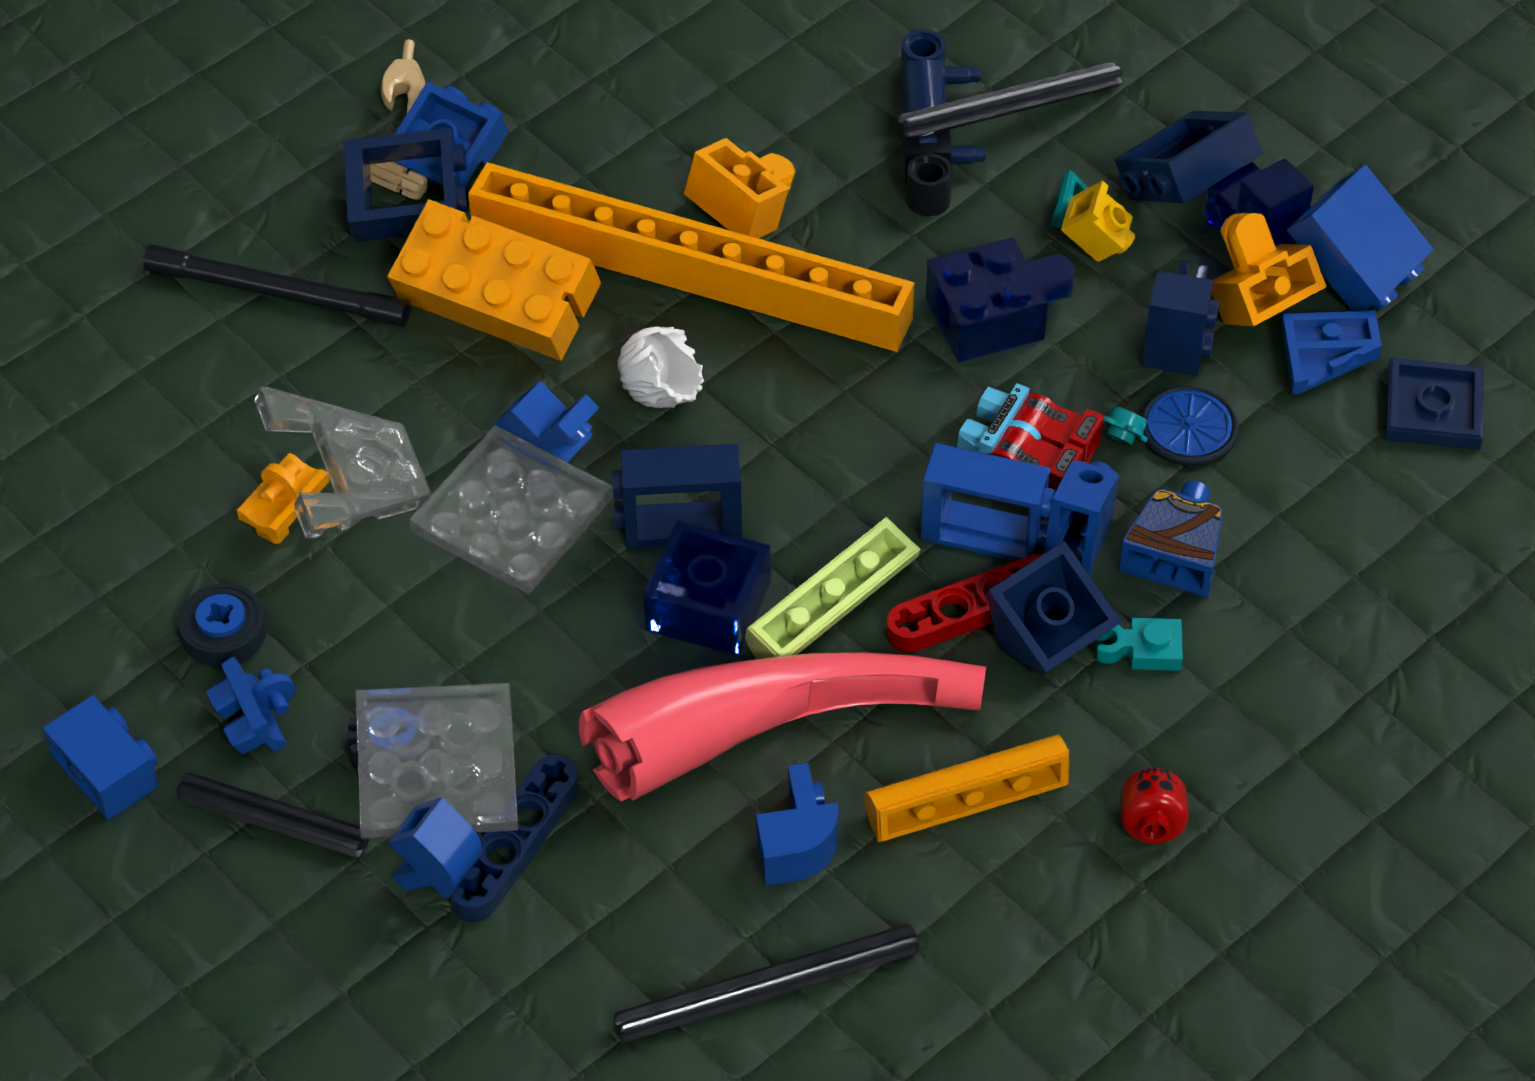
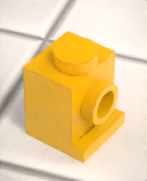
M1103 180L1070 197L1061 227L1063 233L1097 262L1115 253L1121 254L1125 252L1135 239V234L1130 230L1133 216L1107 194L1109 185Z

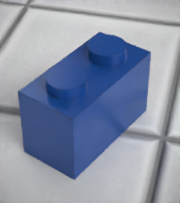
M94 695L42 728L51 757L107 820H110L158 788L153 766L158 764V761L150 746L141 738L135 741L128 734V726L121 714L114 707L107 710Z

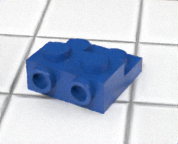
M427 81L394 135L451 128L456 144H464L467 171H460V185H467L479 164L485 166L486 162H491L509 133V129L502 120L504 117L503 113L491 104L481 102L478 106L468 101L467 96L453 86L445 85L442 89ZM441 156L394 162L406 167L408 173L410 170L424 175L428 183L443 189Z

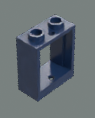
M1193 110L1114 160L1120 173V184L1130 200L1184 204L1257 158L1263 152L1248 113Z
M451 128L343 141L348 224L356 242L410 235L426 204L372 209L370 164L441 156L444 201L437 203L462 212L470 211L467 185H460V171H467L464 144H456Z
M738 444L621 450L622 470H612L615 526L616 529H625L627 548L742 542L741 473ZM720 491V501L636 505V495Z

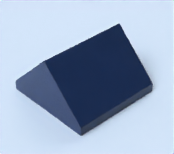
M1065 541L986 592L999 648L1042 675L1122 622Z

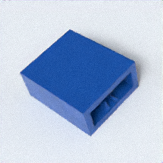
M1366 164L1340 178L1287 229L1297 244L1312 246L1322 275L1351 311H1364L1370 307H1373L1375 311H1379L1398 296L1395 288L1400 283L1405 285L1417 277L1424 270L1421 262L1434 250Z

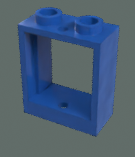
M935 443L923 479L921 540L1013 561L1037 554L1039 546L1045 548L1048 518L1050 516L1052 498L1056 492V489L1048 488L1050 468ZM952 491L1028 507L1029 517L952 500Z

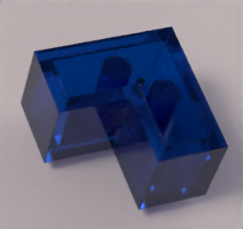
M1286 158L1262 170L1251 162L1208 188L1205 215L1214 228L1221 230L1225 220L1233 214H1262L1267 222L1275 247L1280 244H1297L1287 229L1310 208L1314 186Z

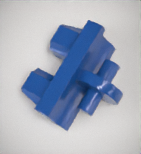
M234 656L222 663L221 665L227 677L206 692L212 705L224 719L240 709L244 712V715L224 727L231 745L242 755L263 743L267 744L274 752L287 745L271 710H274L277 716L284 715L289 711L287 703L295 695L296 690L290 676L286 674H273L270 669H263L257 675L258 682L253 674L243 672L238 660Z

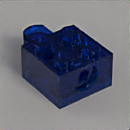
M1014 237L927 260L926 298L959 363L1045 339L1048 303L1071 297L1075 270L1073 263L1061 254L1026 262Z

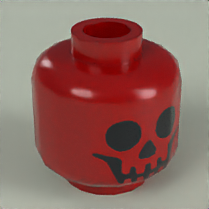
M1146 768L1132 774L1124 782L1120 794L1121 820L1124 830L1132 838L1147 844H1162L1178 838L1185 830L1189 819L1186 786L1179 776L1161 768Z

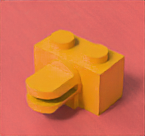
M724 138L694 153L684 195L727 230L759 239L777 230L787 194L791 188L795 168L783 156L770 153L758 158L751 151L745 153L730 140Z
M1237 213L1228 217L1223 223L1221 234L1234 269L1213 280L1212 294L1214 299L1219 301L1218 310L1224 325L1256 326L1326 288L1312 246L1280 244L1275 247L1267 222L1262 214Z

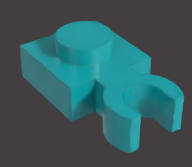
M1132 618L1130 629H1123L1118 625L1097 639L1113 643L1111 645H1097V662L1111 664L1119 661L1122 657L1131 658V669L1181 671L1183 662L1181 619Z

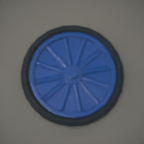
M1179 386L1166 389L1153 396L1146 403L1140 415L1148 421L1143 431V435L1148 438L1145 444L1162 459L1179 465L1200 466L1219 460L1231 451L1239 435V421L1234 409L1221 396L1204 388Z

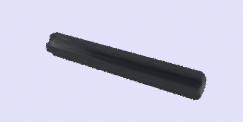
M186 773L178 784V799L183 803L349 856H363L369 843V832L366 828L206 777Z

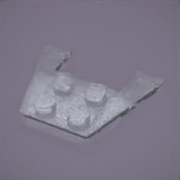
M260 387L255 397V403L265 430L312 433L335 493H299L294 508L305 538L322 536L325 529L337 526L340 530L354 527L357 520L370 516H375L379 520L425 507L431 492L403 424L277 389Z

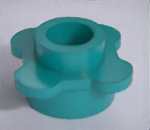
M1113 406L1109 416H1104L1103 423L1108 428L1106 432L1108 437L1132 446L1134 440L1146 443L1148 440L1143 435L1148 421L1140 415L1124 408Z

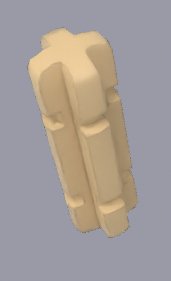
M394 162L370 164L371 182L397 193L401 189L402 195L413 200H420L427 191V178L413 170L406 173V167Z

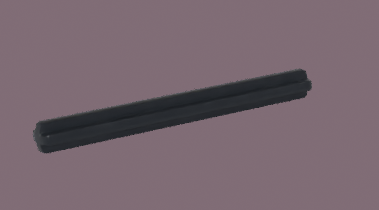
M1108 62L900 114L895 119V131L897 136L907 141L1116 88L1122 83V70L1120 66H1116L1113 62Z
M904 924L618 1011L614 1014L615 1028L622 1042L633 1041L914 955L919 950L918 938L912 925Z

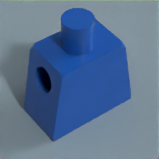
M1072 461L1051 503L1044 554L1065 541L1089 576L1110 527L1119 475L1109 465L1103 462L1088 464L1081 461ZM1085 522L1080 533L1083 538H1078L1071 533L1070 528L1073 524Z

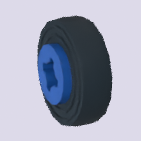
M232 583L213 584L199 589L186 599L178 614L177 631L184 650L194 660L211 667H222L221 664L233 656L241 663L259 651L266 638L267 616L260 599L248 588ZM226 620L229 621V622L226 623V624H223V623H222V621H226Z

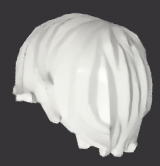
M659 326L644 328L634 333L622 346L617 368L621 374L622 388L628 390L629 395L632 396L634 401L647 407L674 408L677 404L696 400L697 392L702 390L700 384L704 382L702 376L703 365L696 363L693 357L695 350L684 344L687 340L684 330Z

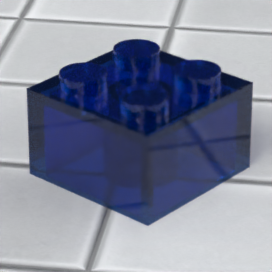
M677 520L643 595L645 630L739 656L746 641V630L753 624L771 582V545Z

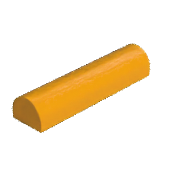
M1056 734L864 793V804L868 821L879 843L1069 785V749L1061 736Z

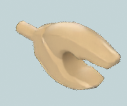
M408 39L404 41L402 59H395L383 75L380 92L384 105L389 111H392L397 95L407 94L408 113L426 84L419 64L413 59L415 46L413 40Z

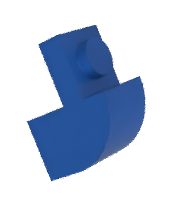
M539 381L524 392L493 425L524 455L546 467L560 468L565 466L593 436L590 432L592 426L587 421L599 407L587 394L569 407H566Z
M808 763L788 766V797L791 809L756 814V843L765 886L809 878L823 870L836 852L838 845V802L825 804L821 781L812 783Z
M443 797L417 804L388 842L405 859L392 878L405 891L425 886L434 887L445 899L454 893L482 854V844L473 827Z

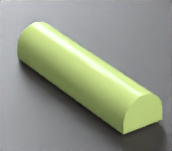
M885 517L750 625L745 634L750 651L756 659L799 654L914 561L921 549L893 522Z

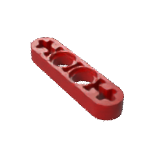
M1043 554L1030 555L898 604L888 613L886 630L888 642L893 648L901 652L911 653L992 624L993 621L987 597L984 593ZM953 603L963 606L967 612L960 618H948L940 612V609L947 604ZM907 623L911 628L917 627V631L910 632L907 627L900 628V626Z

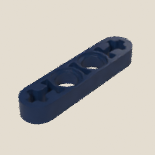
M559 754L541 758L533 766L480 840L482 844L481 856L450 896L452 908L461 919L481 921L488 918L496 910L575 799L579 790L578 771L575 763L570 758ZM559 775L564 776L565 783L556 781L550 787L547 800L544 797L547 793L546 778L555 780ZM527 809L536 810L543 816L538 824L527 827L519 825L514 819L518 813ZM498 847L510 848L516 854L511 862L504 865L493 864L487 857L492 850ZM481 873L486 877L483 883ZM482 884L483 898L474 895L470 901L465 900L464 892L473 894Z

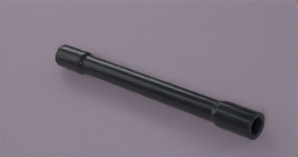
M150 244L147 247L144 255V269L154 273L182 279L192 278L357 314L365 319L401 327L406 326L410 316L411 302L407 299L375 292H359L194 256L186 251Z

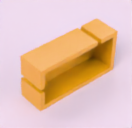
M429 199L387 276L398 298L410 300L413 306L562 361L579 328L575 315L584 318L601 285L599 276L590 258L476 216H472L470 221H468L465 212ZM566 295H567V298H568L569 302L564 301Z

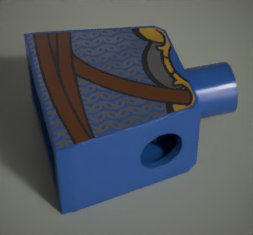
M1187 481L1183 484L1180 494L1165 489L1156 490L1124 537L1119 571L1209 597L1223 511L1219 505L1208 502L1211 495L1210 489L1201 482Z

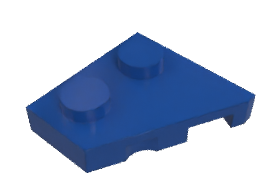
M1375 310L1282 314L1281 331L1292 394L1303 393L1380 358L1382 343Z

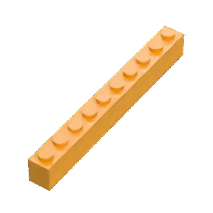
M486 162L468 193L471 218L476 216L585 256L592 260L594 266L898 352L913 320L914 282L488 162Z

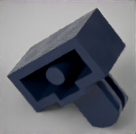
M1181 260L1178 274L1157 271L1149 305L1142 367L1198 376L1201 358H1211L1215 332L1206 329L1207 327L1215 328L1219 301L1211 299L1213 280L1207 279L1209 264L1199 263L1196 277L1189 276L1190 261Z

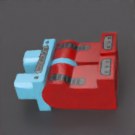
M1018 383L1010 394L987 387L980 398L976 416L992 423L988 427L972 419H967L959 431L957 448L1049 467L1048 488L1056 490L1072 461L1090 462L1100 445L1105 415L1086 409L1082 416L1057 406L1043 395L1029 394L1030 388Z

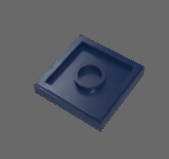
M1390 358L1387 368L1385 440L1480 450L1483 441L1484 367Z

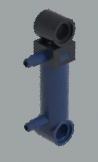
M927 29L914 30L908 33L903 38L901 45L903 114L947 103L946 84L979 82L981 80V70L979 68H969L968 66L945 67V42L939 33ZM950 130L905 140L904 166L905 184H907L906 202L908 207L914 213L928 217L937 216L945 212L950 206L951 164L984 162L986 160V149L974 148L973 146H951Z

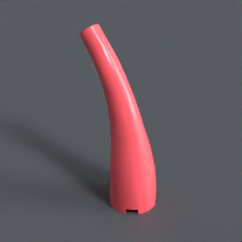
M836 652L785 655L702 667L655 679L616 694L582 711L578 724L582 746L590 743L594 745L602 765L594 768L593 771L605 789L621 802L629 797L634 801L707 763L746 740L781 724L807 715L873 704H917L980 711L986 666L914 655Z

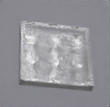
M495 425L411 517V532L529 595L613 499V489L610 484Z
M510 683L356 690L361 838L392 837L417 804L443 797L461 814L475 832L518 830Z

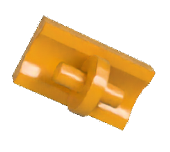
M289 452L279 464L270 463L261 472L263 482L237 509L238 519L254 527L258 536L273 544H280L289 534L288 527L301 513L309 512L318 502L317 495L330 481L328 472L308 466L296 455Z

